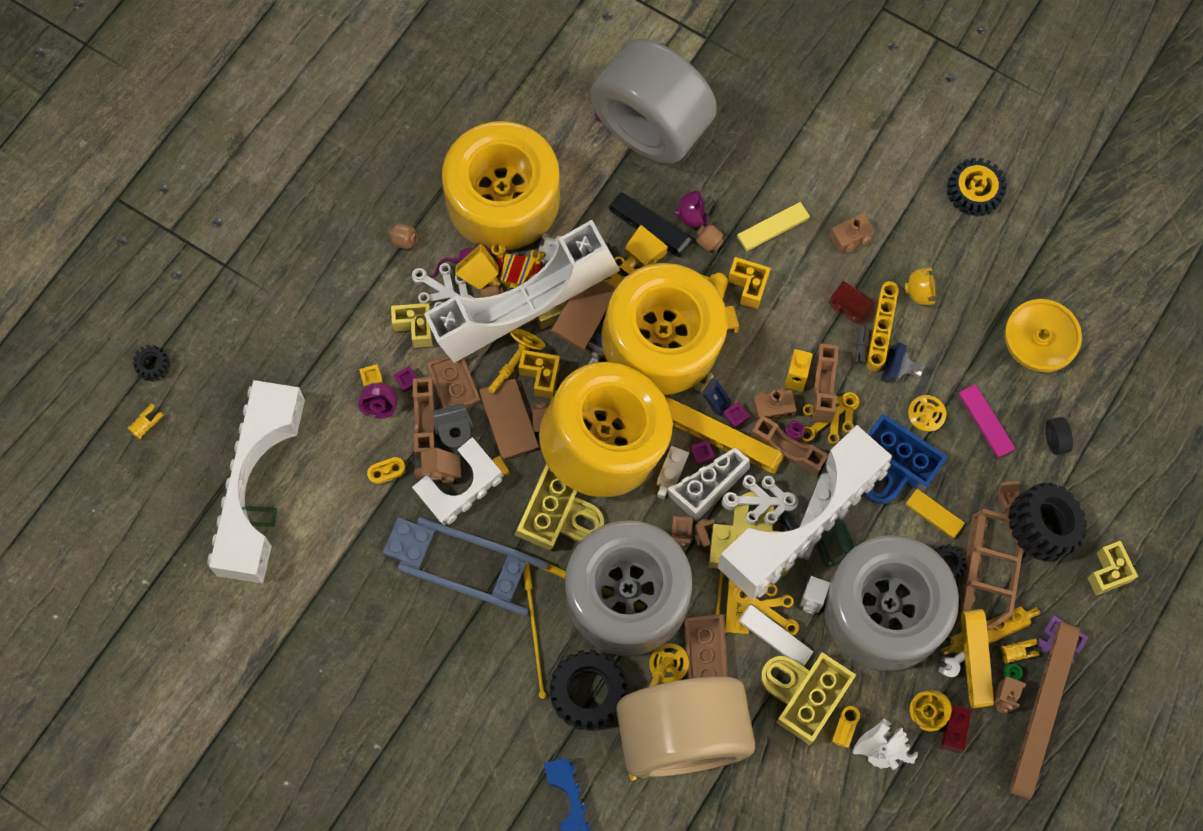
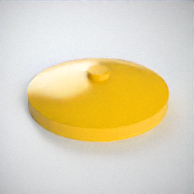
M1035 299L1021 304L1012 312L1005 326V343L1010 354L1022 366L1033 371L1053 372L1060 370L1075 358L1081 347L1082 332L1078 320L1069 309L1052 300Z

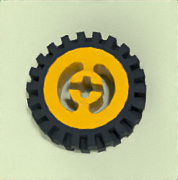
M972 158L970 162L966 159L963 164L960 162L954 168L947 183V195L950 194V202L954 200L953 206L956 208L959 205V211L963 212L965 209L967 210L966 215L969 216L971 212H974V216H978L979 213H981V216L986 215L987 212L989 214L992 213L994 209H997L1006 194L1007 183H1004L1006 177H1001L1003 171L1001 169L997 171L998 166L996 164L993 167L990 166L991 161L989 160L983 163L984 158H979L978 161H976V158ZM973 178L966 188L965 181ZM987 186L988 194L981 196Z

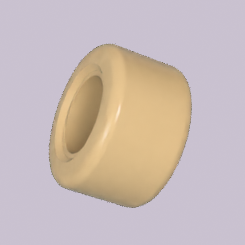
M700 677L663 683L624 696L616 706L627 771L635 777H665L704 771L741 761L750 757L755 751V739L745 688L740 680L733 677Z

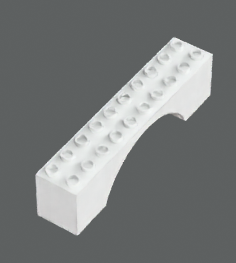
M590 220L558 238L556 250L549 262L534 277L522 285L507 292L484 298H468L456 295L424 313L437 343L455 363L617 273L620 269L594 222Z
M253 380L252 386L248 389L249 401L248 404H245L243 410L244 422H241L239 426L240 439L235 443V459H232L230 464L231 476L226 481V497L223 496L221 502L222 514L217 518L218 531L212 539V546L214 548L213 552L208 556L207 564L218 577L263 584L272 546L267 538L250 523L245 506L246 484L254 465L268 449L280 441L297 436L305 399L299 387Z
M856 425L830 450L825 467L831 482V498L826 509L812 522L791 531L774 533L748 528L721 554L718 569L750 599L754 600L757 596L760 598L767 591L766 587L770 583L775 584L780 579L782 571H788L795 564L794 560L798 556L801 558L808 551L807 547L811 543L815 545L821 539V534L825 530L828 532L835 525L834 521L838 517L842 519L849 511L848 508L851 505L855 506L862 497L860 496L864 492L869 493L875 486L873 483L877 479L881 481L887 475V470L891 466L889 462L892 455Z

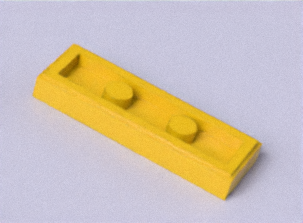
M919 489L915 490L905 504L951 539H954L965 524Z

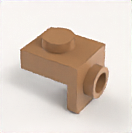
M538 402L532 407L533 432H540L543 415L549 406L547 402Z
M1007 481L1000 484L997 496L1003 513L1010 511L1011 503L1020 495L1019 481Z
M673 515L671 537L680 546L691 543L693 516Z
M703 519L695 525L696 535H694V540L697 547L700 546L701 550L705 551L709 550L711 545L706 530L713 528L715 521L714 519Z

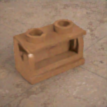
M1006 676L997 684L994 694V705L992 707H995L996 711L1003 714L1014 711L1020 706V704L1015 702L1020 698L1026 683Z

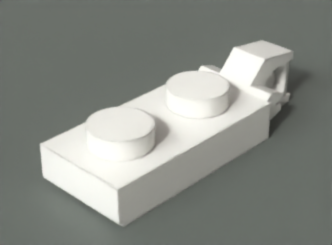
M671 446L657 479L656 486L660 487L657 494L658 498L664 500L668 492L667 489L672 485H677L689 452Z

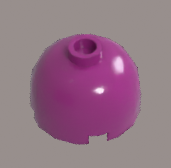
M692 191L682 196L679 201V208H676L677 218L681 219L690 228H700L702 225L707 226V213H704L703 207H705V203L700 191Z
M379 382L371 383L361 391L358 408L364 415L369 416L371 414L376 415V419H384L392 416L396 410L397 396L389 385Z

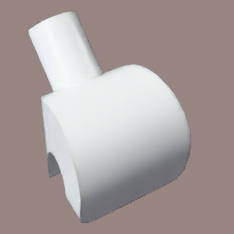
M961 652L954 658L942 657L941 661H945L947 666L940 667L939 672L948 677L958 675L960 663L965 660V654Z

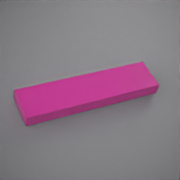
M976 384L959 392L960 399L997 459L1014 451V445Z

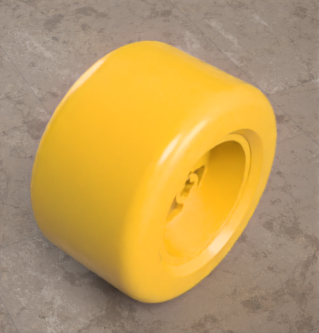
M494 121L480 124L463 133L452 144L446 154L442 167V186L446 209L455 228L467 240L474 244H483L491 249L492 245H496L498 251L500 244L506 247V251L515 250L535 242L551 227L560 207V170L552 147L535 130L509 121ZM496 172H507L505 178H497L495 175ZM516 175H519L525 182L515 186L511 180ZM485 177L492 182L489 188L479 186L480 181ZM515 193H522L521 195L513 199ZM490 195L493 198V201L488 200L482 196Z
M657 263L639 268L625 277L611 296L603 322L601 337L607 362L624 364L640 371L650 378L664 395L686 391L705 378L713 367L724 344L728 325L725 304L714 285L703 275L691 268L672 263ZM650 312L654 313L657 319L653 324H649L643 319ZM664 312L673 314L676 318L672 322H668L663 318ZM685 325L687 336L677 335L675 328ZM639 330L649 331L650 338L645 339ZM671 342H676L681 347L669 349L668 345Z
M615 362L587 364L576 369L564 379L546 409L539 432L541 451L550 470L560 481L573 490L593 497L620 496L634 490L644 482L667 450L673 429L672 414L662 391L650 378L640 371ZM595 414L606 416V420L598 421ZM583 419H586L592 425L590 430L585 426ZM612 422H616L622 430H615ZM615 438L625 439L627 441L626 445L617 446L614 443Z

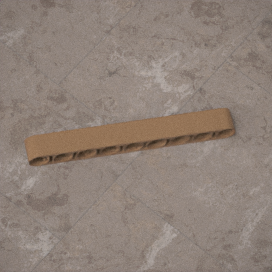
M1060 621L1055 631L1009 793L1028 800L1033 796L1080 635L1079 627Z

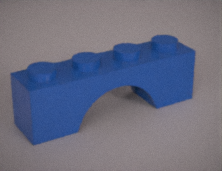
M568 757L544 763L549 786L563 790L571 802L569 815L559 824L561 831H591L589 822L585 823L583 814H586L584 802H579L577 795L581 794L579 783L573 780L572 774L576 773L573 761L569 762Z

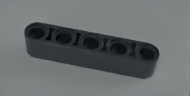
M622 192L617 195L608 207L614 215L636 230L640 225L645 227L668 246L667 251L677 257H682L692 244V240L686 234Z

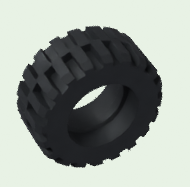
M1046 482L1036 484L1018 495L1011 503L1008 519H1010L1009 528L1013 531L1012 536L1018 541L1017 545L1025 549L1026 554L1033 555L1035 559L1045 562L1059 560L1078 549L1084 542L1087 531L1085 530L1087 520H1084V510H1081V504L1073 498L1074 495L1071 492H1066L1064 487H1057V484H1048ZM1040 511L1045 513L1051 520L1054 533L1044 524Z
M581 650L578 651V654L568 655L566 660H562L558 664V668L554 670L552 680L550 681V697L553 709H555L558 717L562 718L567 725H572L578 730L587 729V731H593L595 728L602 729L606 724H611L617 717L616 706L618 702L627 695V682L622 668L618 667L617 662L613 658H608L607 654L603 652L601 654L596 653V650H590V652ZM586 672L601 676L606 682L608 690L604 702L592 709L577 706L569 694L572 680L577 675Z

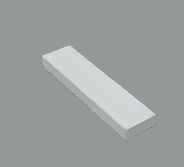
M748 605L738 622L782 655L793 659L803 667L813 653L811 649L752 605Z

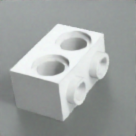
M811 576L799 607L810 614L819 613L824 604L830 582Z

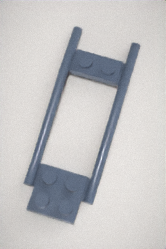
M421 516L417 524L398 517L383 551V555L401 561L397 570L487 601L525 617L529 609L511 603L526 562L545 569L548 563L510 547L456 530ZM435 531L508 555L492 595L419 570Z

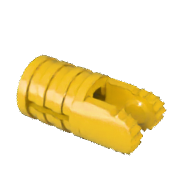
M152 403L139 415L131 426L127 427L139 440L164 416L162 412L157 413L151 422L145 417L154 409L155 406Z
M1037 639L1001 646L1000 652L1004 663L1008 664L1040 656L1039 651L1032 650L1026 652L1025 647L1038 644Z

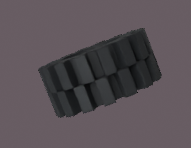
M146 345V349L141 347L142 351L139 352L137 350V357H133L135 371L145 381L148 379L150 382H154V379L159 381L160 376L164 378V373H168V367H170V360L165 351L156 345L152 347ZM151 357L157 358L159 362L154 369L145 368V361Z
M947 544V546L941 545L935 551L941 557L948 556L954 560L955 566L951 571L955 580H957L966 569V556L962 555L963 551L961 549L957 550V546L951 547V544Z

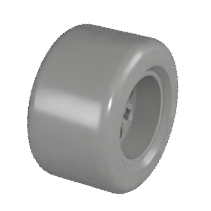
M636 39L626 43L593 82L590 89V99L593 108L608 130L636 153L652 161L664 164L680 161L711 124L717 113L715 96L698 70L672 49L647 39Z
M615 521L589 533L573 551L565 575L567 610L577 631L593 646L615 655L634 656L645 654L668 642L679 630L686 617L692 594L691 568L680 545L662 529L641 521ZM632 566H636L644 571V574L639 579L630 577V568ZM618 567L621 569L623 577L615 581L609 577L608 573ZM652 582L654 594H643L641 586ZM602 587H612L615 595L611 598L603 599ZM625 587L627 589H632L631 594H629V592L624 593ZM641 600L648 608L636 614L633 604ZM617 602H621L626 605L625 614L614 612L612 607Z
M897 535L875 537L854 547L842 559L833 574L824 600L826 624L837 646L855 662L871 669L883 671L906 669L930 656L951 632L959 607L957 584L952 571L944 559L926 544L909 537ZM887 580L889 591L879 592L875 583ZM902 584L910 591V595L900 598L896 594L898 585ZM865 593H869L876 598L874 606L863 605ZM887 602L890 603L891 609H888V608H887V607H888V606L886 605ZM904 605H913L915 607L913 618H908L902 613ZM873 613L880 615L882 618L880 625L874 622L869 615ZM898 619L902 629H889V620Z

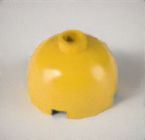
M931 267L917 269L910 275L909 283H905L906 294H910L911 299L919 305L935 304V301H932V296H935L934 276L929 275V271H932Z
M930 689L918 693L912 699L909 711L911 719L920 726L919 728L931 732L939 730L948 723L952 713V706L945 694L938 690Z

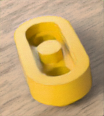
M393 457L371 465L368 468L367 476L371 483L378 485L401 477L405 473L406 467L401 458ZM398 466L399 470L393 471V467ZM376 473H381L379 478L374 477Z

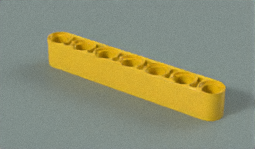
M666 398L671 410L673 426L704 441L708 440L710 444L726 452L737 448L750 460L751 464L773 474L777 472L784 458L782 452L671 398Z

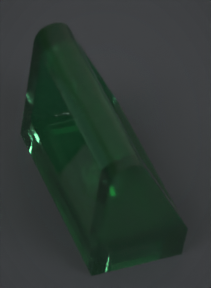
M835 520V525L832 527L844 553L843 556L831 560L822 537L816 543L826 568L840 564L842 559L855 547L844 520Z

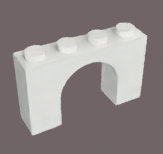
M473 437L457 449L470 464L474 474L472 485L466 492L457 496L444 494L428 476L422 478L412 487L443 525L453 523L461 511H467L472 506L473 501L477 498H483L487 494V490L501 483L502 477H504L503 473Z

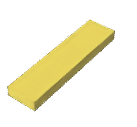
M799 202L737 234V238L747 252L805 222L810 218V215L802 203Z

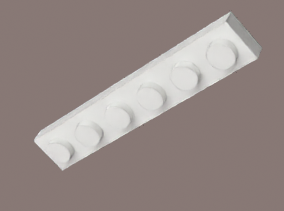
M825 466L800 527L816 519L830 503L831 482ZM812 543L807 547L808 551L801 558L809 560L814 547Z

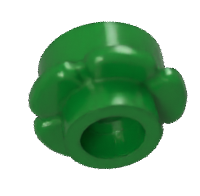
M1017 664L1006 665L1003 669L1004 678L1007 676L1020 681L1019 679L1023 677V671Z

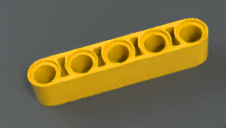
M891 281L883 284L878 296L870 347L866 360V367L871 372L880 371L886 361L898 296V286ZM885 291L892 292V295L886 294ZM885 307L889 309V312H884L881 308ZM882 324L886 329H881L878 325ZM879 341L883 346H877L875 342ZM871 359H878L880 363L875 364Z
M983 609L961 612L969 702L973 709L993 706L994 697L985 612Z

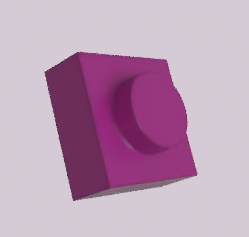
M410 366L393 375L403 392L413 388V379L417 378Z
M740 402L723 412V415L733 429L750 419L749 414Z
M708 440L690 446V451L697 466L715 459Z

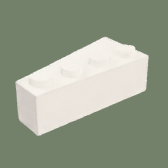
M734 448L715 459L710 465L700 468L692 476H687L682 479V482L667 489L668 496L687 514L693 516L695 521H698L750 469V460L737 448Z

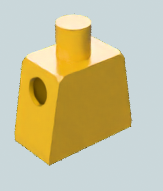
M640 225L625 247L624 255L627 257L625 263L632 268L636 265L642 268L654 264L667 254L668 246Z
M482 244L478 245L456 265L455 274L479 290L487 284L489 286L497 285L498 287L501 284V281L496 277L499 273V266Z
M794 349L784 388L803 392L813 356L812 353ZM793 377H798V378H800L801 380H800V381H796V380L793 379Z

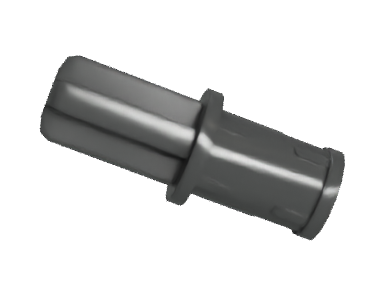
M865 326L858 328L854 360L856 364H861V362L862 364L867 363V350L870 347L868 344L870 329Z

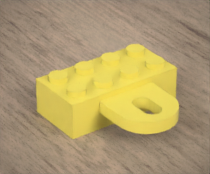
M546 463L514 535L550 551L559 533L581 542L589 533L604 525V518L596 506L575 497L577 491L560 481ZM582 516L593 521L594 529L588 530L577 525L575 518Z
M748 492V493H745V494L742 495V496L758 497V496L755 495L753 492ZM737 505L734 508L733 526L713 524L708 568L718 569L721 554L748 528L764 532H780L772 531L773 525H768L764 521L766 514L773 512L774 507L770 505L759 516L757 522L750 525L745 521L749 505ZM768 516V519L773 521V517ZM789 570L782 571L780 575L786 577Z
M822 652L810 671L789 657H774L764 665L761 681L768 693L787 705L776 723L808 745H811L856 674ZM778 668L789 675L790 683L783 684L772 677L771 670Z

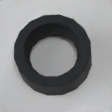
M1065 417L1048 419L1045 425V433L1051 452L1054 455L1070 453L1073 448V437L1068 421Z

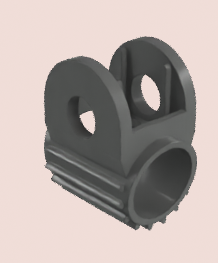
M464 403L434 410L436 437L440 436L445 451L461 455L457 449L472 438L470 429L474 428Z

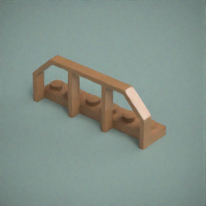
M982 509L972 515L965 559L967 565L962 574L959 592L961 605L958 607V614L954 624L955 628L962 629L961 612L970 611L971 606L975 602L974 588L1008 597L1005 615L991 624H987V631L1013 615L1023 548L1016 544L1015 556L983 548L985 543L983 534L988 525L986 517L1003 521L1012 534L1013 531L1009 528L1010 519H1008V515ZM980 554L1013 563L1009 590L978 582L977 570L982 562Z

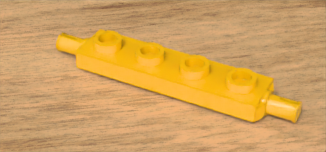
M1022 606L1014 609L1011 617L987 631L988 644L1031 625V618L1040 615L1038 608L1035 607L1027 612ZM1005 613L991 620L986 621V624H991L1001 616L1005 615ZM962 632L950 638L951 645L941 648V653H943L944 657L953 652L957 655L961 652L964 653Z

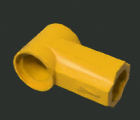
M848 706L842 710L832 743L849 748L857 722L860 719V712L856 707ZM845 712H853L855 720H846Z

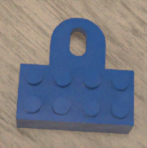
M882 413L868 435L892 455L889 462L891 466L884 477L888 480V485L882 493H875L872 489L869 493L864 492L863 494L873 503L887 504L897 497L906 483L924 492L944 464L947 456Z

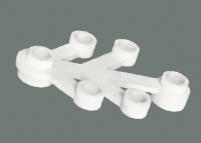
M443 263L439 267L440 274L443 275L444 285L427 276L426 271L422 268H417L412 272V279L415 284L422 285L425 283L439 292L434 294L420 293L418 296L420 304L451 299L459 295L453 291L449 264ZM448 268V271L443 272L442 269ZM422 273V276L417 277L416 274ZM455 275V282L459 285L460 290L459 296L473 298L467 293L466 281H458L459 277ZM427 297V300L422 301L421 298ZM443 302L435 303L434 308L442 304Z
M747 475L742 482L743 486L750 489L758 497L737 496L735 493L728 492L722 499V505L728 510L734 509L737 505H759L754 511L748 512L745 517V521L750 525L755 524L758 517L770 505L778 506L773 512H768L764 518L766 524L774 525L777 518L784 511H793L797 507L798 499L794 494L790 492L784 493L774 484L773 477L765 476L762 480L763 488L769 489L776 496L770 497L755 483L753 476ZM746 480H750L752 484H748ZM765 481H770L771 485L766 484ZM728 497L733 498L734 501H733V502L729 501V500H728ZM786 499H789L792 503H787ZM749 516H753L755 520H750ZM768 516L773 517L774 521H770Z

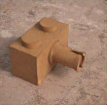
M862 213L831 228L829 237L840 254L845 251L848 253L860 244L865 245L869 243L875 230L865 214Z
M779 389L773 390L771 393L760 392L753 398L757 422L762 415L771 421L795 417L796 407L792 390Z
M439 448L421 452V467L415 468V476L419 480L428 476L432 480H441L442 483H453L455 479L462 478L460 455Z

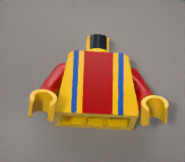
M503 244L499 245V251L496 245L491 247L492 253L498 256L496 257V262L499 266L500 280L509 288L508 291L522 285L544 267L541 261L546 256L544 251L534 249L531 251V257L505 254L503 256V253L506 251V247Z

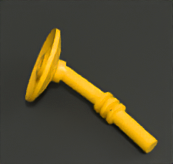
M518 328L510 332L511 336L519 343V349L509 363L502 367L498 377L489 386L488 391L493 394L502 382L508 379L514 372V368L521 358L522 350L528 351L529 348L543 350L545 348V343L540 338Z
M922 395L911 402L908 409V417L912 425L917 429L932 432L944 424L946 409L938 398L931 395ZM927 399L936 402L939 406L936 407L932 403H927ZM920 401L921 403L918 405L916 412H914L915 405ZM939 413H942L940 421L938 423H935V421L939 417Z
M667 643L653 651L649 661L653 679L649 687L659 685L660 681L663 683L678 681L686 675L689 668V658L682 647L673 643ZM673 648L677 652L675 654L671 652L665 653L664 649ZM657 654H659V656H658V658H657V666L655 667V666H654L655 657H656ZM680 658H683V667L681 671H678L681 664ZM670 672H672V674H673V676H674V677H665L666 673H670Z

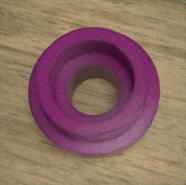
M793 421L787 425L786 433L790 438L796 440L803 438L805 434L803 424Z

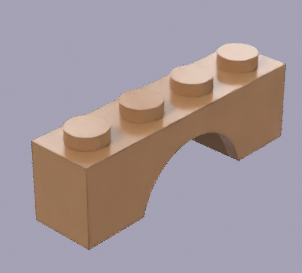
M820 343L816 352L812 421L832 423L836 413L834 382L838 364L839 346Z
M432 378L413 379L415 410L414 453L416 459H421V452L435 448L434 384Z
M763 415L751 432L750 437L782 452L785 459L817 477L829 454L813 445H805L790 438L781 430L778 424Z

